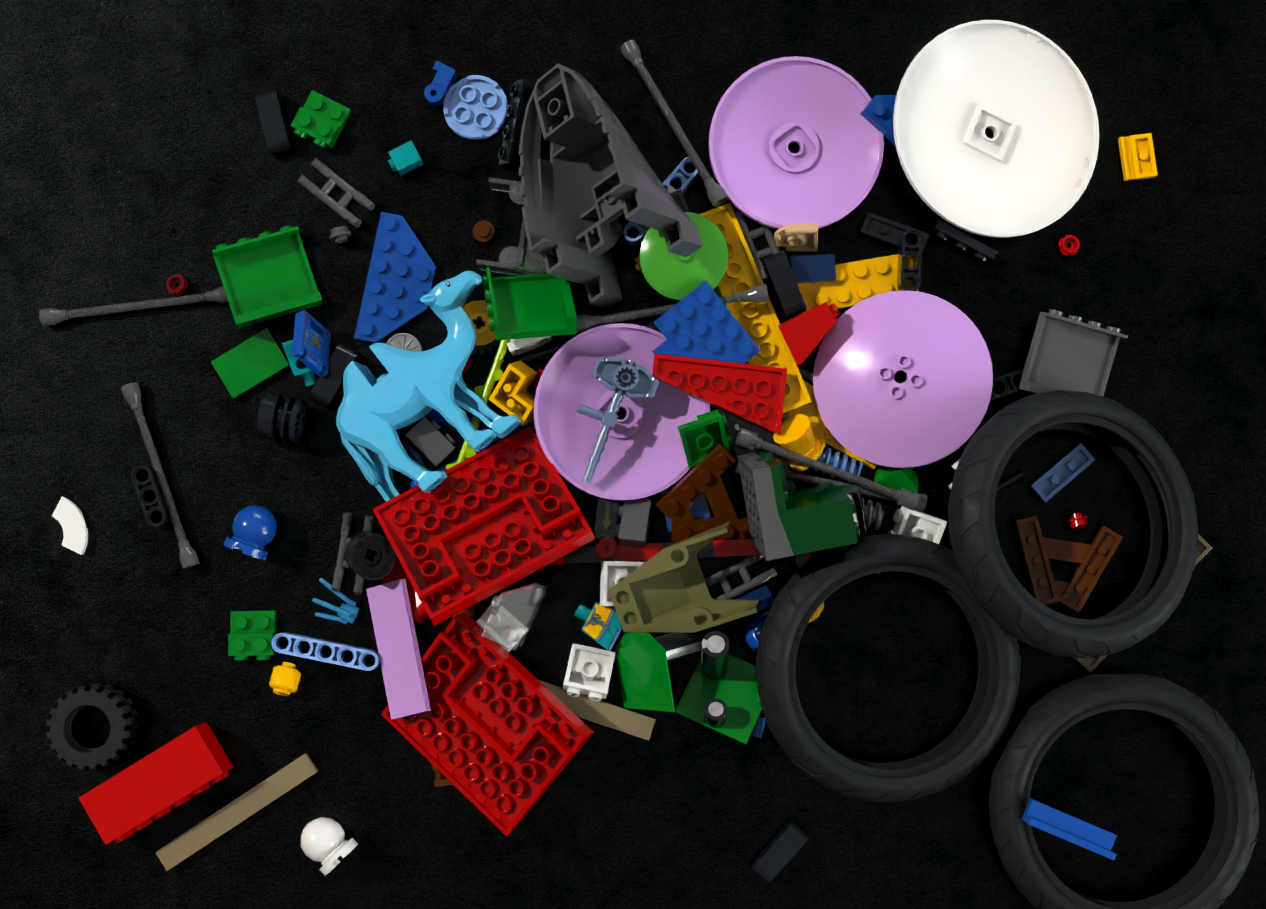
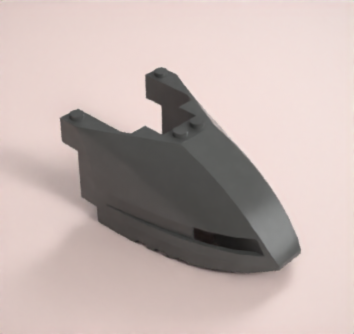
M558 63L537 80L526 106L519 144V176L522 182L520 196L524 199L522 213L530 252L543 255L547 275L585 285L589 304L609 309L623 299L610 248L615 245L623 234L619 218L621 215L625 214L626 220L663 232L668 252L684 257L689 256L702 247L697 226L683 212L659 180L612 109L579 72ZM542 133L544 140L551 142L550 161L541 159Z

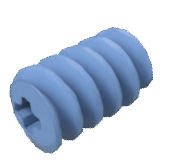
M827 448L817 459L819 462L859 476L863 466V461L856 465V458H852L848 462V455L846 454L840 458L839 451L831 455V448Z

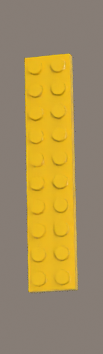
M731 203L699 214L709 219L718 227L727 244L728 265L721 282L718 284L722 297H726V295L731 296L732 294L737 295V293L740 294L754 286L764 285ZM770 298L769 302L743 303V301L731 304L726 303L725 305L760 349L759 353L747 361L748 364L787 369L783 414L811 404V398L797 364L778 327L780 323Z

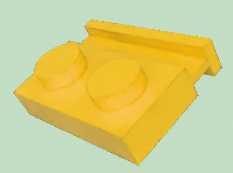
M1151 133L1118 138L1124 181L1158 176Z

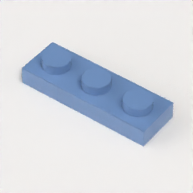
M1080 443L1032 483L1030 488L1043 503H1046L1094 462L1095 459Z

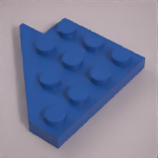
M704 281L653 322L667 339L652 351L654 354L745 364L760 352V349L707 281Z

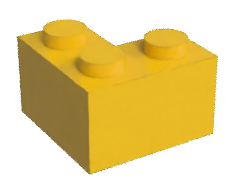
M522 361L510 363L488 400L508 415L519 417L521 425L533 422L535 396L528 392V389L538 373Z

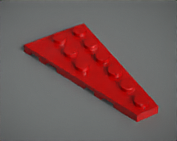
M654 354L652 376L657 380L779 436L781 434L787 375L786 368Z

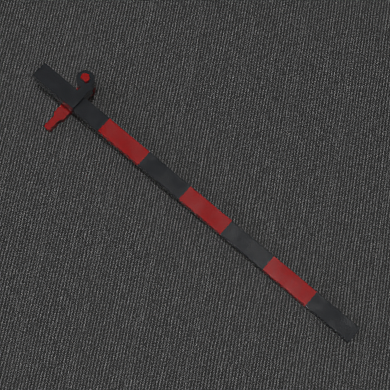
M751 539L711 541L698 551L697 558L755 556L762 554L751 542ZM678 542L649 543L646 545V548L617 545V554L608 559H603L599 556V553L596 552V546H582L548 565L649 560L663 548ZM825 550L795 555V565H798V570L812 560L811 553H822Z

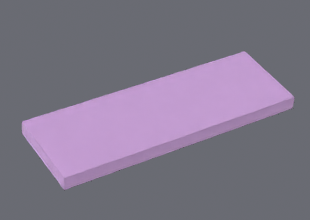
M399 579L366 589L391 720L430 711L431 708L406 579Z

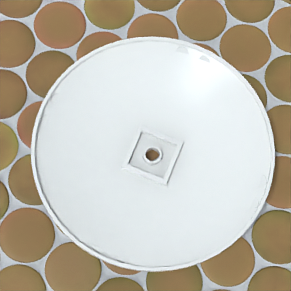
M1002 20L972 21L948 29L930 41L914 57L897 91L893 114V130L901 166L920 198L936 214L958 228L981 236L995 238L1023 236L1049 226L1067 213L1079 200L1092 177L1099 149V123L1091 91L1071 58L1053 41L1033 29ZM986 128H990L993 131L992 139L986 136Z

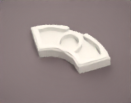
M62 496L52 515L63 528L64 538L62 546L80 555H84L88 543V528H86L83 514L71 500Z

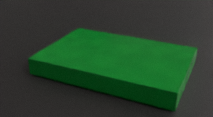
M268 328L211 361L233 399L240 397L290 366Z

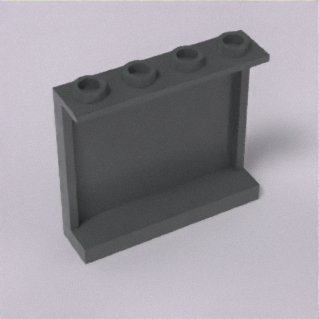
M1050 309L1049 313L1040 312L1018 389L1035 394L1066 390L1088 392L1103 396L1120 338L1127 339L1128 335L1121 334V329L1107 326V329L1101 328V323L1088 321V324L1081 322V317L1069 315L1068 318L1063 317V312Z

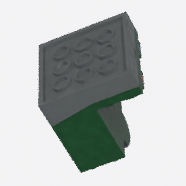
M759 451L737 456L751 542L766 561L856 544L857 537L867 531L862 494L858 486H835L830 482L787 491L783 489V485H786L782 462L779 459H774V455L771 452Z

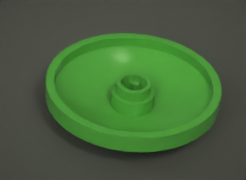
M691 212L684 213L697 226L702 243L701 248L687 257L668 252L663 232L653 228H649L645 234L640 248V266L646 281L657 293L675 301L682 300L704 281H707L714 290L721 282L728 265V248L721 231L709 219Z

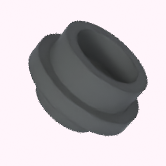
M340 226L330 230V240L335 241V243H344L352 235L351 231H348L347 226Z

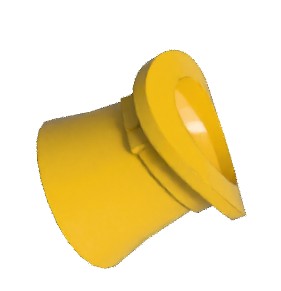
M795 414L785 419L781 425L780 436L775 433L773 435L774 441L782 448L814 460L819 458L826 445L823 438L814 435L810 420L804 414ZM786 458L788 465L795 471H804L809 468L807 465Z

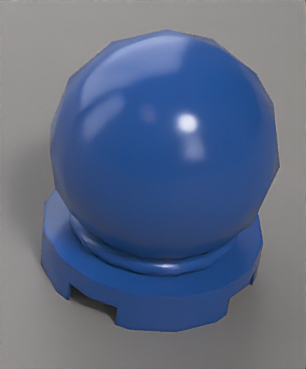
M258 505L248 506L240 510L233 519L232 530L234 536L232 538L226 537L223 545L230 549L241 550L243 554L254 558L266 560L269 552L264 550V546L271 543L277 530L274 515L267 508Z

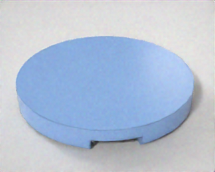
M471 75L463 78L452 85L445 95L443 102L445 119L452 131L462 138L474 141L490 138L499 132L507 119L506 110L508 102L506 95L499 84L488 77Z

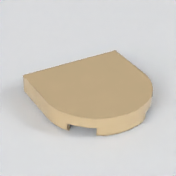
M818 223L792 224L779 228L774 233L775 246L778 248L780 246L784 247L787 252L818 251Z

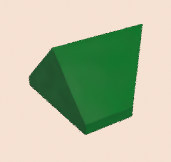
M879 465L874 470L875 483L893 488V490H901L903 487L918 493V478L913 468H891Z

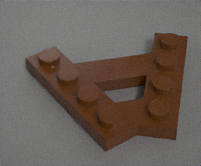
M720 443L656 503V506L671 520L672 542H680L729 521L732 523L729 532L719 535L713 541L751 539L748 518L736 516L720 477L736 461L735 457ZM705 492L715 517L693 518L688 506L701 493Z
M1037 515L1015 520L1014 523L1033 597L1043 605L1059 602L1074 612L1079 613L1123 537L1102 526L1091 545L1045 538L1042 536ZM1049 559L1079 563L1069 582L1057 581L1053 578Z

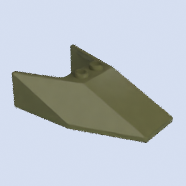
M731 521L663 548L608 590L624 632L695 633L758 612L761 604L759 600L713 598L697 558L698 551L719 535L729 532L732 526Z

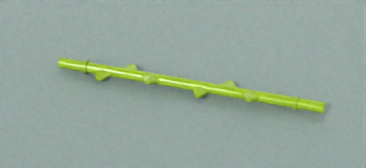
M510 339L501 340L497 353L493 357L494 361L485 385L475 387L474 389L476 394L486 404L495 381H499L504 373L500 367L502 362L505 361L503 359L508 348L507 343L510 342ZM473 415L471 424L478 430L481 419ZM464 440L457 462L447 464L446 469L478 453Z

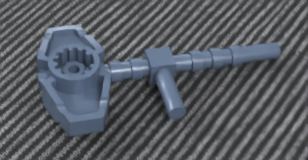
M597 358L591 374L608 390L615 391V393H613L612 401L609 403L608 412L605 411L603 413L582 404L578 406V413L601 421L600 424H603L600 433L597 435L596 444L593 446V452L590 454L589 462L582 478L583 482L590 484L597 464L600 462L601 453L604 451V445L609 438L610 429L614 428L618 418L616 413L620 409L619 405L623 401V395L631 398L654 397L659 381L640 364L636 365L631 360L625 361L624 358Z

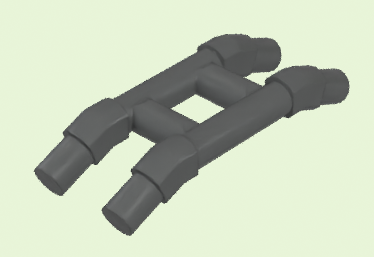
M315 158L311 165L329 179L327 183L320 189L303 174L297 181L356 228L359 227L362 221L345 207L352 198L370 211L375 208V203ZM336 185L346 192L339 202H336L328 195Z
M737 210L734 212L760 277L763 283L769 281L761 259L781 251L774 244V234L770 227L760 224L761 228L749 232L743 213ZM765 235L769 247L757 252L753 239Z
M348 512L343 513L337 564L331 588L335 592L340 591L345 568L350 569L345 561L344 553L347 542L351 539L352 514ZM365 516L363 531H373V516ZM367 549V554L364 557H369V549ZM356 574L353 593L361 595L365 579L361 578L358 574Z
M762 555L747 556L705 578L708 587L717 582L722 586L725 594L715 599H734L777 576V572L772 568L752 579L746 567L764 558ZM739 571L744 584L733 589L727 577Z

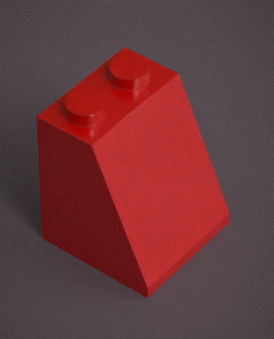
M827 301L778 325L797 366L806 361L838 322L837 316L840 315V312L835 303L831 304L830 301Z

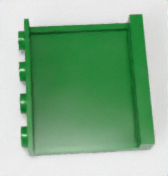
M285 226L275 233H271V231L263 232L257 238H242L235 244H220L216 246V249L212 250L237 329L322 305V297L320 292H318L299 235L298 226Z
M486 267V276H482L483 289H487L485 290V302L490 303L487 304L488 317H492L489 318L490 332H495L496 340L573 335L577 333V315L568 280L547 274L491 278L490 268Z

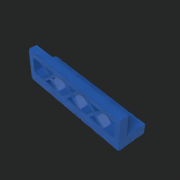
M1030 798L1022 820L1027 824L1111 860H1115L1117 854L1111 851L1117 835Z

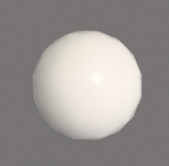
M320 817L307 823L300 837L301 848L305 855L313 861L322 862L323 866L319 870L325 876L340 863L338 860L340 856L344 858L358 845L353 838L349 841L345 840L344 830L341 825L333 819Z

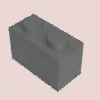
M423 417L406 436L439 468L457 450L454 446L456 441L448 433L444 436L439 431L441 426L433 418L428 420L426 417Z
M650 499L624 500V504H620L619 517H622L621 524L616 525L615 537L619 539L620 545L646 548L652 513V502Z

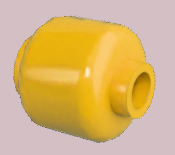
M283 662L282 665H277L273 668L269 682L273 693L290 696V693L297 691L301 672L295 669V664Z

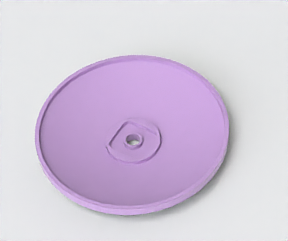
M793 56L763 62L742 74L722 96L712 118L709 131L708 146L711 167L718 184L726 192L728 200L750 219L773 229H779L792 224L818 223V229L841 220L851 213L872 189L881 168L884 152L883 133L878 131L860 114L871 100L865 89L842 69L828 62L809 57ZM790 143H797L800 151L798 153H791L788 145Z
M891 291L877 294L857 303L838 318V322L824 337L819 347L813 371V388L816 405L823 422L830 433L847 450L868 462L880 466L913 468L928 465L949 456L965 444L976 432L991 400L993 370L990 354L980 331L960 309L944 299L924 292ZM903 371L907 374V380L904 383H897L894 377L897 372Z
M625 323L607 324L589 329L564 344L551 358L540 377L536 388L533 410L534 425L539 444L545 456L555 466L559 475L576 488L590 495L622 501L645 498L667 489L682 478L690 469L686 462L677 426L697 420L696 416L710 412V403L659 381L654 397L631 398L623 395L624 398L619 407L626 411V417L622 420L617 419L614 428L610 429L609 438L604 445V451L601 453L600 462L597 464L590 484L582 481L590 454L593 452V446L596 444L597 435L600 433L603 424H600L601 421L578 413V406L582 404L603 413L605 411L608 412L609 403H611L612 395L615 393V391L608 390L591 374L596 359L624 358L625 361L631 360L636 365L640 364L652 375L654 353L652 351L667 340L662 333L645 326Z

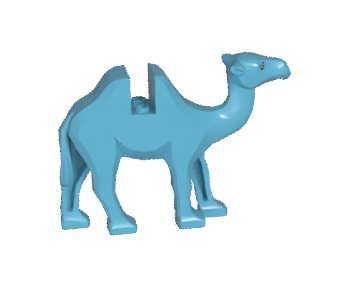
M464 271L451 279L440 282L428 294L420 298V301L429 306L447 327L448 335L442 344L427 351L410 352L384 343H374L369 347L389 372L388 374H383L376 379L367 366L355 361H351L344 371V396L336 416V426L340 432L342 444L356 461L367 481L376 487L385 502L402 494L395 483L392 469L418 482V486L425 493L431 492L448 477L444 471H429L411 459L401 444L397 429L419 421L432 409H435L448 423L457 429L474 451L479 452L496 437L504 438L521 424V420L515 415L503 417L494 412L480 396L469 390L462 378V371L474 349L476 341L474 325L463 308L473 289L482 282L481 276L473 271ZM461 408L479 417L492 429L477 430L470 423L465 411Z

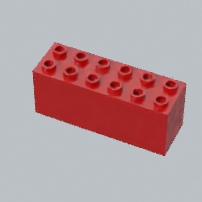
M206 722L191 728L79 797V800L105 845L112 841L116 845L153 823L151 818L155 821L171 812V806L174 809L192 799L190 794L194 797L210 788V782L213 785L230 775L228 771L234 767Z

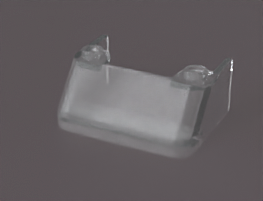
M489 177L488 182L491 190L509 192V196L514 203L524 205V199L520 196L522 182ZM524 219L522 221L519 247L509 246L504 248L500 253L499 262L478 259L476 261L479 270L486 271V267H489L491 272L519 276L543 274L545 271L543 255L530 252Z
M534 583L503 592L499 597L495 595L490 605L493 611L482 636L515 651L518 645L522 647L548 586L542 583ZM527 627L529 630L522 637L525 628Z

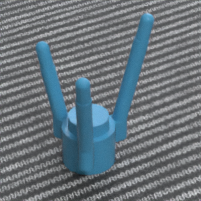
M320 578L319 581L331 590L332 585L323 578ZM332 591L347 603H342L340 608L316 598L312 599L314 603L338 612V616L316 612V617L339 621L346 625L347 623H354L360 608L356 607L357 602L350 600L340 591Z

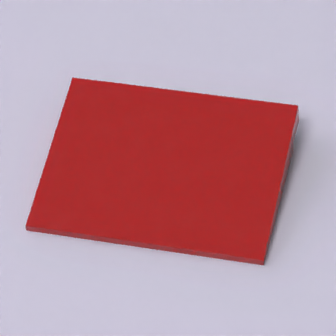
M531 426L447 469L444 472L448 477L431 492L425 493L417 485L373 508L381 527L434 626L595 539L591 528L555 466L545 456Z
M466 612L456 614L446 630L439 633L421 658L431 710L391 720L389 706L387 705L381 715L501 832L508 836L594 731Z

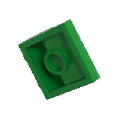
M312 90L303 108H299L290 126L295 130L294 134L300 138L306 139V137L314 140L313 143L323 149L325 146L332 149L352 111Z
M718 409L696 416L697 420L677 426L689 468L695 467L719 443L731 454L730 446H733L729 433L726 434L725 427H728L727 420L724 414L721 415Z
M276 610L230 611L228 656H234V660H248V656H256V660H270V655H276V651L272 647V639L276 635Z

